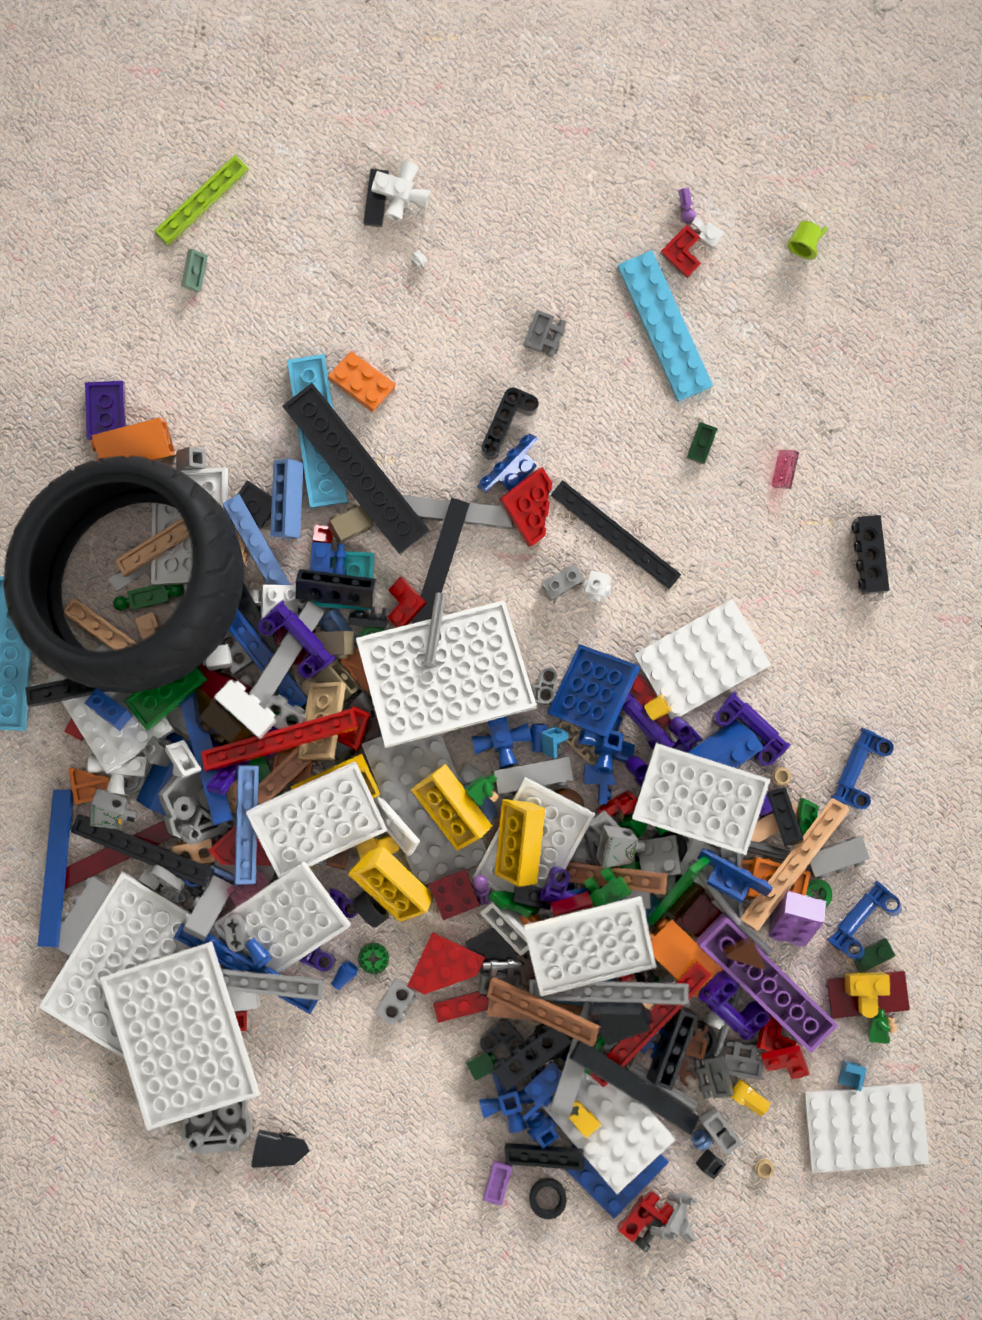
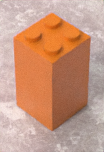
M156 418L92 435L91 446L93 451L97 452L98 458L129 457L131 455L146 457L150 460H160L176 455L165 418Z
M662 917L655 923L656 928L652 932L649 931L654 958L677 980L696 960L703 965L712 976L693 995L697 998L701 988L716 973L722 971L723 968L670 917Z

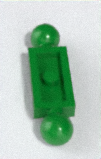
M177 584L170 585L167 588L166 585H152L127 591L128 598L117 596L113 600V606L118 611H124L130 605L131 610L134 611L170 602V595L181 597L184 594V586Z

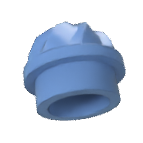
M702 1129L697 1130L691 1138L694 1147L700 1150H707L712 1143L710 1134Z

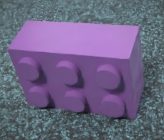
M787 891L770 916L768 937L774 938L777 941L790 942L795 946L806 947L824 923L826 901Z

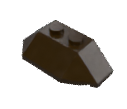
M200 688L196 690L193 695L196 723L204 733L211 734L217 744L222 746L256 736Z

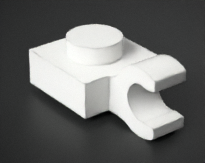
M695 217L690 225L691 229L700 234L699 240L711 249L714 248L724 234L721 229L711 222L704 225L702 220Z

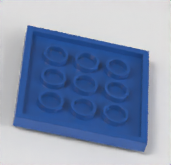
M579 644L547 713L608 738L641 667Z
M573 1144L570 1148H577V1147L575 1146V1144ZM661 1153L618 1194L615 1193L585 1156L583 1170H565L615 1219L669 1161Z

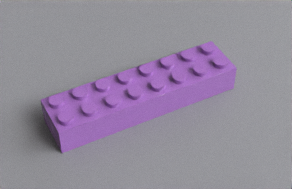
M721 913L695 940L696 943L812 1053L838 1024L757 946L756 948L765 965L764 970L726 958L722 953L723 949L747 938V936Z

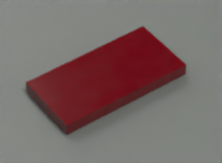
M905 971L884 972L889 975L890 995H878V1008L884 1009V1013L910 1010ZM845 977L827 979L831 1018L863 1016L858 1010V996H850L845 993Z

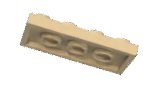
M343 682L311 683L305 711L307 717L304 722L341 712L346 684ZM338 735L300 745L298 758L301 760L334 759Z

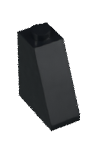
M642 1002L590 1003L588 1016L594 1024L600 1026L599 1033L607 1045L650 1030L652 1014L649 1009L645 1008Z

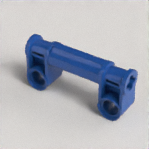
M861 728L857 743H854L837 782L836 792L831 796V799L833 798L855 809H866L871 803V798L867 793L854 788L869 752L879 757L891 755L894 750V745L890 740L870 730ZM881 743H885L887 746L885 753L879 750ZM859 795L863 796L865 800L862 806L856 803V798Z
M878 881L874 882L875 885L869 893L864 894L837 926V930L831 938L828 937L826 939L837 950L843 952L853 961L861 960L865 954L863 946L853 937V934L878 906L889 916H898L902 911L900 900ZM890 902L897 903V907L894 910L887 908ZM853 946L860 948L859 953L856 955L850 954V949Z

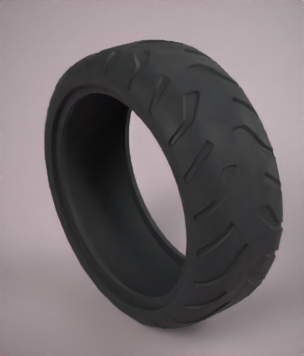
M131 455L129 457L99 458L98 461L91 460L76 466L74 470H68L50 482L47 487L43 488L30 502L14 529L6 552L4 568V593L9 616L24 644L33 655L47 667L73 681L88 687L117 693L142 692L145 689L152 690L170 684L174 680H179L194 671L196 666H200L216 650L232 626L242 596L244 583L243 556L238 536L229 516L221 505L202 486L185 473L165 463ZM137 503H159L176 508L187 527L192 549L190 578L183 598L176 610L158 630L134 645L112 651L87 650L72 633L62 605L63 574L76 543L95 522L116 509Z

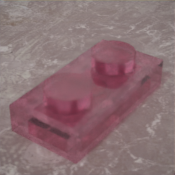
M779 450L772 487L791 489L799 456L798 451Z
M260 870L256 873V884H235L228 888L227 891L235 906L239 907L270 884L263 871Z

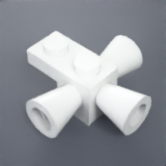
M401 162L399 178L379 171L376 172L371 190L372 192L390 197L391 203L384 214L389 220L402 222L403 208H408L410 201L425 209L428 207L431 190L414 189L412 180L419 167L412 162Z
M91 754L88 759V772L104 771L95 754ZM135 756L110 772L108 775L111 778L106 791L119 796H125L124 778H131V776L146 778L147 758Z

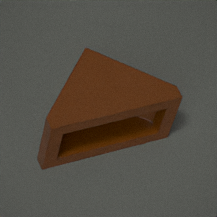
M749 937L723 949L722 953L726 958L763 970L765 968L754 942Z

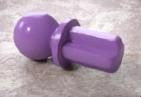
M686 187L678 191L681 203L679 208L684 209L681 213L682 221L692 223L696 213L691 209L694 203L691 201L690 189Z
M478 875L473 880L474 891L481 905L489 903L490 887L488 886V879L484 875Z

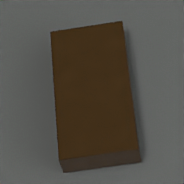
M693 882L668 911L680 919L705 892V889L696 882Z

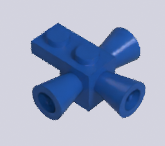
M619 715L608 738L583 728L579 733L578 744L595 746L594 753L600 754L594 766V771L600 774L613 773L612 759L626 763L634 754L635 745L623 741L624 734L618 732L623 718Z
M506 716L488 721L491 735L471 736L476 755L494 747L495 753H499V769H507L518 765L511 750L514 748L513 742L532 741L528 722L510 730Z
M492 1073L498 1098L479 1099L484 1119L502 1110L503 1116L507 1115L509 1133L525 1130L527 1125L520 1113L522 1111L521 1104L535 1102L524 1089L518 1092L516 1085L507 1091L496 1074Z

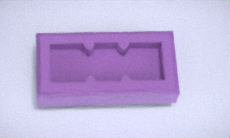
M496 1160L493 1161L483 1201L502 1206L513 1165Z

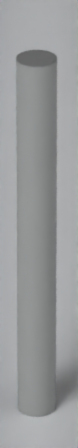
M695 859L688 863L690 867L696 863ZM702 871L698 876L734 925L738 927L743 922L721 893L706 884L709 878Z
M713 898L711 902L731 921L715 898ZM742 923L738 926L766 955L772 951L746 924Z
M738 987L737 992L734 994L736 1000L733 1004V1007L735 1009L737 1007L743 988ZM726 1023L724 1027H721L717 1039V1048L711 1057L720 1056L730 1028Z

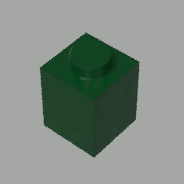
M483 1050L467 1059L466 1064L473 1078L477 1081L493 1072L494 1063L497 1059L493 1052L489 1053Z

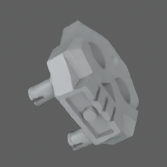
M199 772L186 777L173 775L158 794L161 805L166 813L164 822L167 832L181 838L190 845L227 832L228 827L232 828L236 825L235 813H232L233 820L218 825L213 824ZM184 804L185 809L182 811L181 806Z
M249 1099L205 1112L204 1117L196 1115L184 1119L181 1122L182 1140L187 1143V1148L190 1151L194 1149L197 1154L238 1150L253 1129L252 1113L248 1111ZM232 1108L234 1113L229 1114L227 1109ZM215 1126H217V1128H218L221 1132H212V1131L214 1130Z

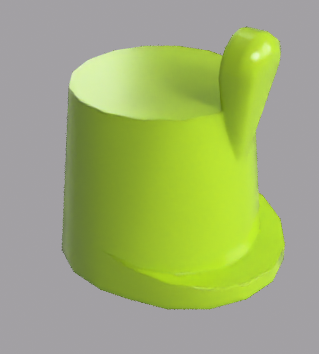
M801 221L787 242V248L793 254L803 259H816L818 255L816 249L818 241L828 228L823 226L821 229L813 222Z

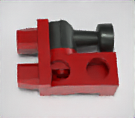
M652 1190L645 1197L641 1195L627 1216L617 1225V1229L631 1242L635 1240L634 1243L646 1253L651 1247L649 1242L655 1236L650 1233L651 1227H666L674 1211V1207L667 1202L659 1210L655 1205L660 1197ZM646 1226L648 1229L644 1236H638L642 1229Z

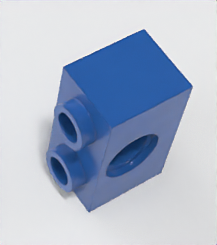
M97 688L84 702L90 710L119 731L122 730L132 717L124 707Z

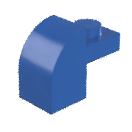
M585 764L583 784H599L598 804H607V800H611V789H608V785H616L613 774H600L594 771L595 765Z

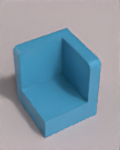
M557 726L541 732L542 753L553 759L557 758V749L560 748V742L568 740V732Z
M843 1060L838 1083L861 1091L867 1068L861 1064Z

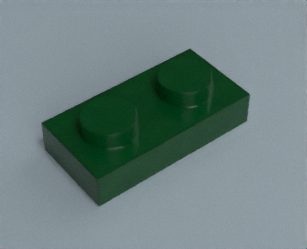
M699 422L687 459L704 465L718 428Z
M883 938L865 947L864 957L861 960L854 961L859 973H863L895 957V954L887 938Z

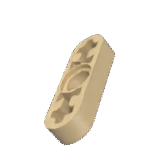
M561 722L558 725L559 728L563 729L562 725H570V732L572 734L575 731L578 733V735L572 738L571 742L569 740L565 741L589 765H595L596 761H590V755L587 752L585 755L581 753L588 748V745H585L582 749H578L574 745L575 739L579 737L580 730L571 723ZM591 746L592 748L589 751L594 753L595 746Z

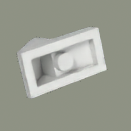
M184 740L166 746L165 751L174 765V776L186 777L201 771V767Z

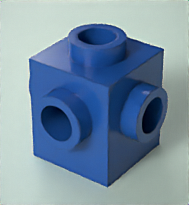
M540 1112L532 1122L531 1120L526 1122L530 1128L527 1133L533 1142L536 1140L539 1142L542 1149L559 1138L554 1130V1127H556L554 1121L550 1116L546 1118L543 1112Z

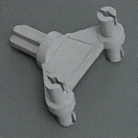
M669 1192L668 1200L677 1202V1205L666 1227L652 1226L650 1233L659 1236L662 1240L672 1239L677 1241V1238L682 1236L686 1243L691 1244L696 1238L687 1220V1205L695 1206L696 1198L689 1197L686 1193L682 1192L678 1194Z

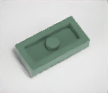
M194 249L188 250L181 283L182 287L194 292H201L208 255Z

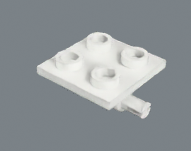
M261 585V602L259 601V590H251V595L258 609L259 605L261 606V619L281 600L284 601V605L291 612L298 616V599H295L296 585Z

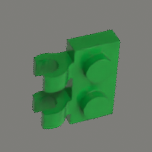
M610 867L600 871L608 882L602 888L598 886L594 877L584 881L586 887L592 893L589 896L594 908L618 902L632 893L623 877L616 878Z

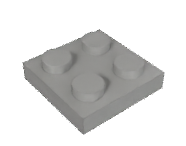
M676 835L644 840L645 850L644 852H639L641 870L667 873V877L682 875Z

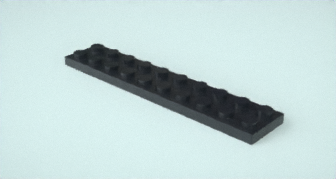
M313 383L309 384L282 406L400 555L430 532Z

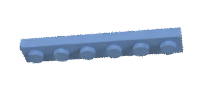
M240 494L221 503L267 585H290Z
M237 765L235 884H256L257 834L246 811L258 806V765Z

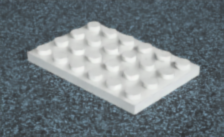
M226 467L180 470L202 486L224 509L221 503L228 500V469ZM152 503V537L182 518L176 508L169 505ZM190 537L151 561V584L153 586L188 584L192 566Z
M733 599L633 654L656 696L658 697L663 694V698L666 700L669 708L672 709L671 712L667 713L670 720L684 715L771 665Z
M103 644L94 651H112L113 649ZM57 673L50 677L48 681L55 682L69 678ZM104 692L132 715L121 731L117 730L84 704L89 696L62 701L107 774L143 752L142 750L153 736L165 738L174 732L166 717L151 730H145L124 702L132 693Z
M656 743L632 819L746 855L770 779Z
M356 761L246 811L278 878L302 862H305L310 867L388 831Z
M525 777L513 800L531 802L545 808L537 884H532V886L543 888L548 872L552 867L560 866L566 869L595 813ZM498 828L472 878L484 875L488 879V886L496 891L513 892L516 885L494 874L499 834ZM562 872L556 874V881L560 880Z
M302 862L217 919L213 926L227 944L224 921L232 913L241 915L244 920L247 942L255 938L270 953L269 956L272 958L265 966L280 973L349 928L351 924L307 864ZM232 920L230 924L232 923L234 924V927H236L237 923H234V921ZM236 938L233 940L234 942H237L238 945L241 943L240 941H237ZM244 946L241 952L250 957L246 946Z
M641 896L523 925L540 996L656 968Z
M585 1072L583 1073L575 1100H579L602 1124L588 1139L580 1133L569 1118L551 1112L552 1103L548 1107L542 1106L575 1146L579 1149H584L586 1159L616 1194L676 1140L650 1109L609 1083L603 1088ZM573 1107L571 1114H573L574 1112L579 1114V1107Z
M911 1083L862 1087L861 1091L855 1088L804 1092L812 1173L929 1164L922 1084Z

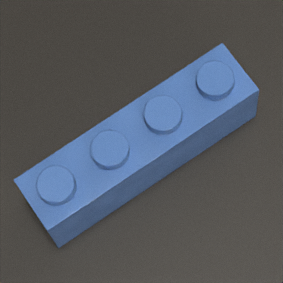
M291 459L274 460L270 533L272 537L282 539L300 538L303 482L302 462Z

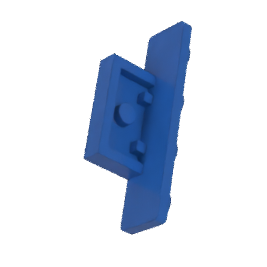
M532 434L523 436L520 439V443L508 451L506 457L493 467L489 475L484 476L480 480V484L477 487L486 493L499 480L507 491H510L523 481L537 466L526 452L538 441V438Z
M703 848L697 857L701 859L703 856H707L711 860L708 865L714 867L706 884L740 903L743 902L749 888L766 897L773 889V886L769 885L766 880L758 879L748 870L740 869L730 860L717 856L712 850Z
M553 1061L524 1088V1091L536 1103L523 1117L524 1121L530 1119L532 1122L540 1114L538 1110L543 1105L548 1107L554 1100L553 1096L556 1093L562 1071Z

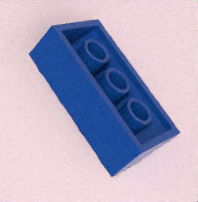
M735 719L687 753L737 768L764 749V747L750 729Z
M174 732L166 737L172 744L184 740L195 758L189 739ZM172 761L167 767L153 764L144 786L136 801L148 809L163 816L166 813L161 805L158 794L173 776L174 765Z

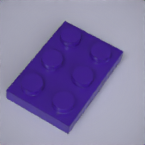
M85 382L87 439L93 440L92 435L125 427V382Z

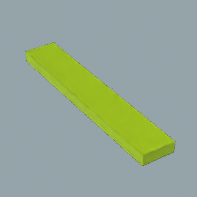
M234 155L154 230L155 234L169 246L249 170L248 167Z

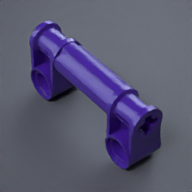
M283 600L277 603L258 623L259 631L264 635L273 634L283 625L309 653L298 666V672L304 678H311L335 659V656L328 653L324 648V644L300 618L284 605Z
M734 691L714 713V724L718 727H724L738 717L765 742L763 745L764 749L755 754V762L763 767L773 764L790 747L791 743L783 740L779 736V732L747 702L744 703ZM720 713H724L727 716L725 723L719 720ZM763 752L769 755L767 763L761 758Z
M629 692L621 711H624L649 739L647 743L653 750L656 743L672 748L675 742L672 741L655 720L649 717L647 711Z
M675 717L670 721L668 728L677 739L672 748L687 753L697 742L703 741L692 726L681 717ZM634 755L626 761V769L642 788V779L645 777L649 765L640 757Z
M560 866L552 867L549 870L545 885L540 894L541 901L555 902L578 895L566 891L570 881L568 871ZM562 872V879L556 881V874Z
M330 887L329 895L344 916L347 918L357 916L359 914L357 910L354 914H350L346 909L349 903L353 904V898ZM318 947L298 961L324 972L334 966L335 957L330 952ZM322 957H327L330 960L328 967L321 964Z
M720 971L701 988L698 998L702 1002H706L708 1008L732 1028L733 1031L738 1032L743 1040H750L768 1023L770 1015L757 1001L750 1002L739 1013L727 1001L737 992L738 985L727 972Z

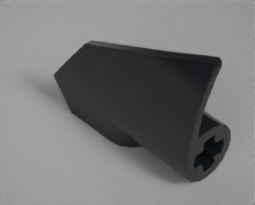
M259 1129L251 1167L295 1165L310 1152V1149L305 1139L296 1138L297 1136L293 1133H275Z

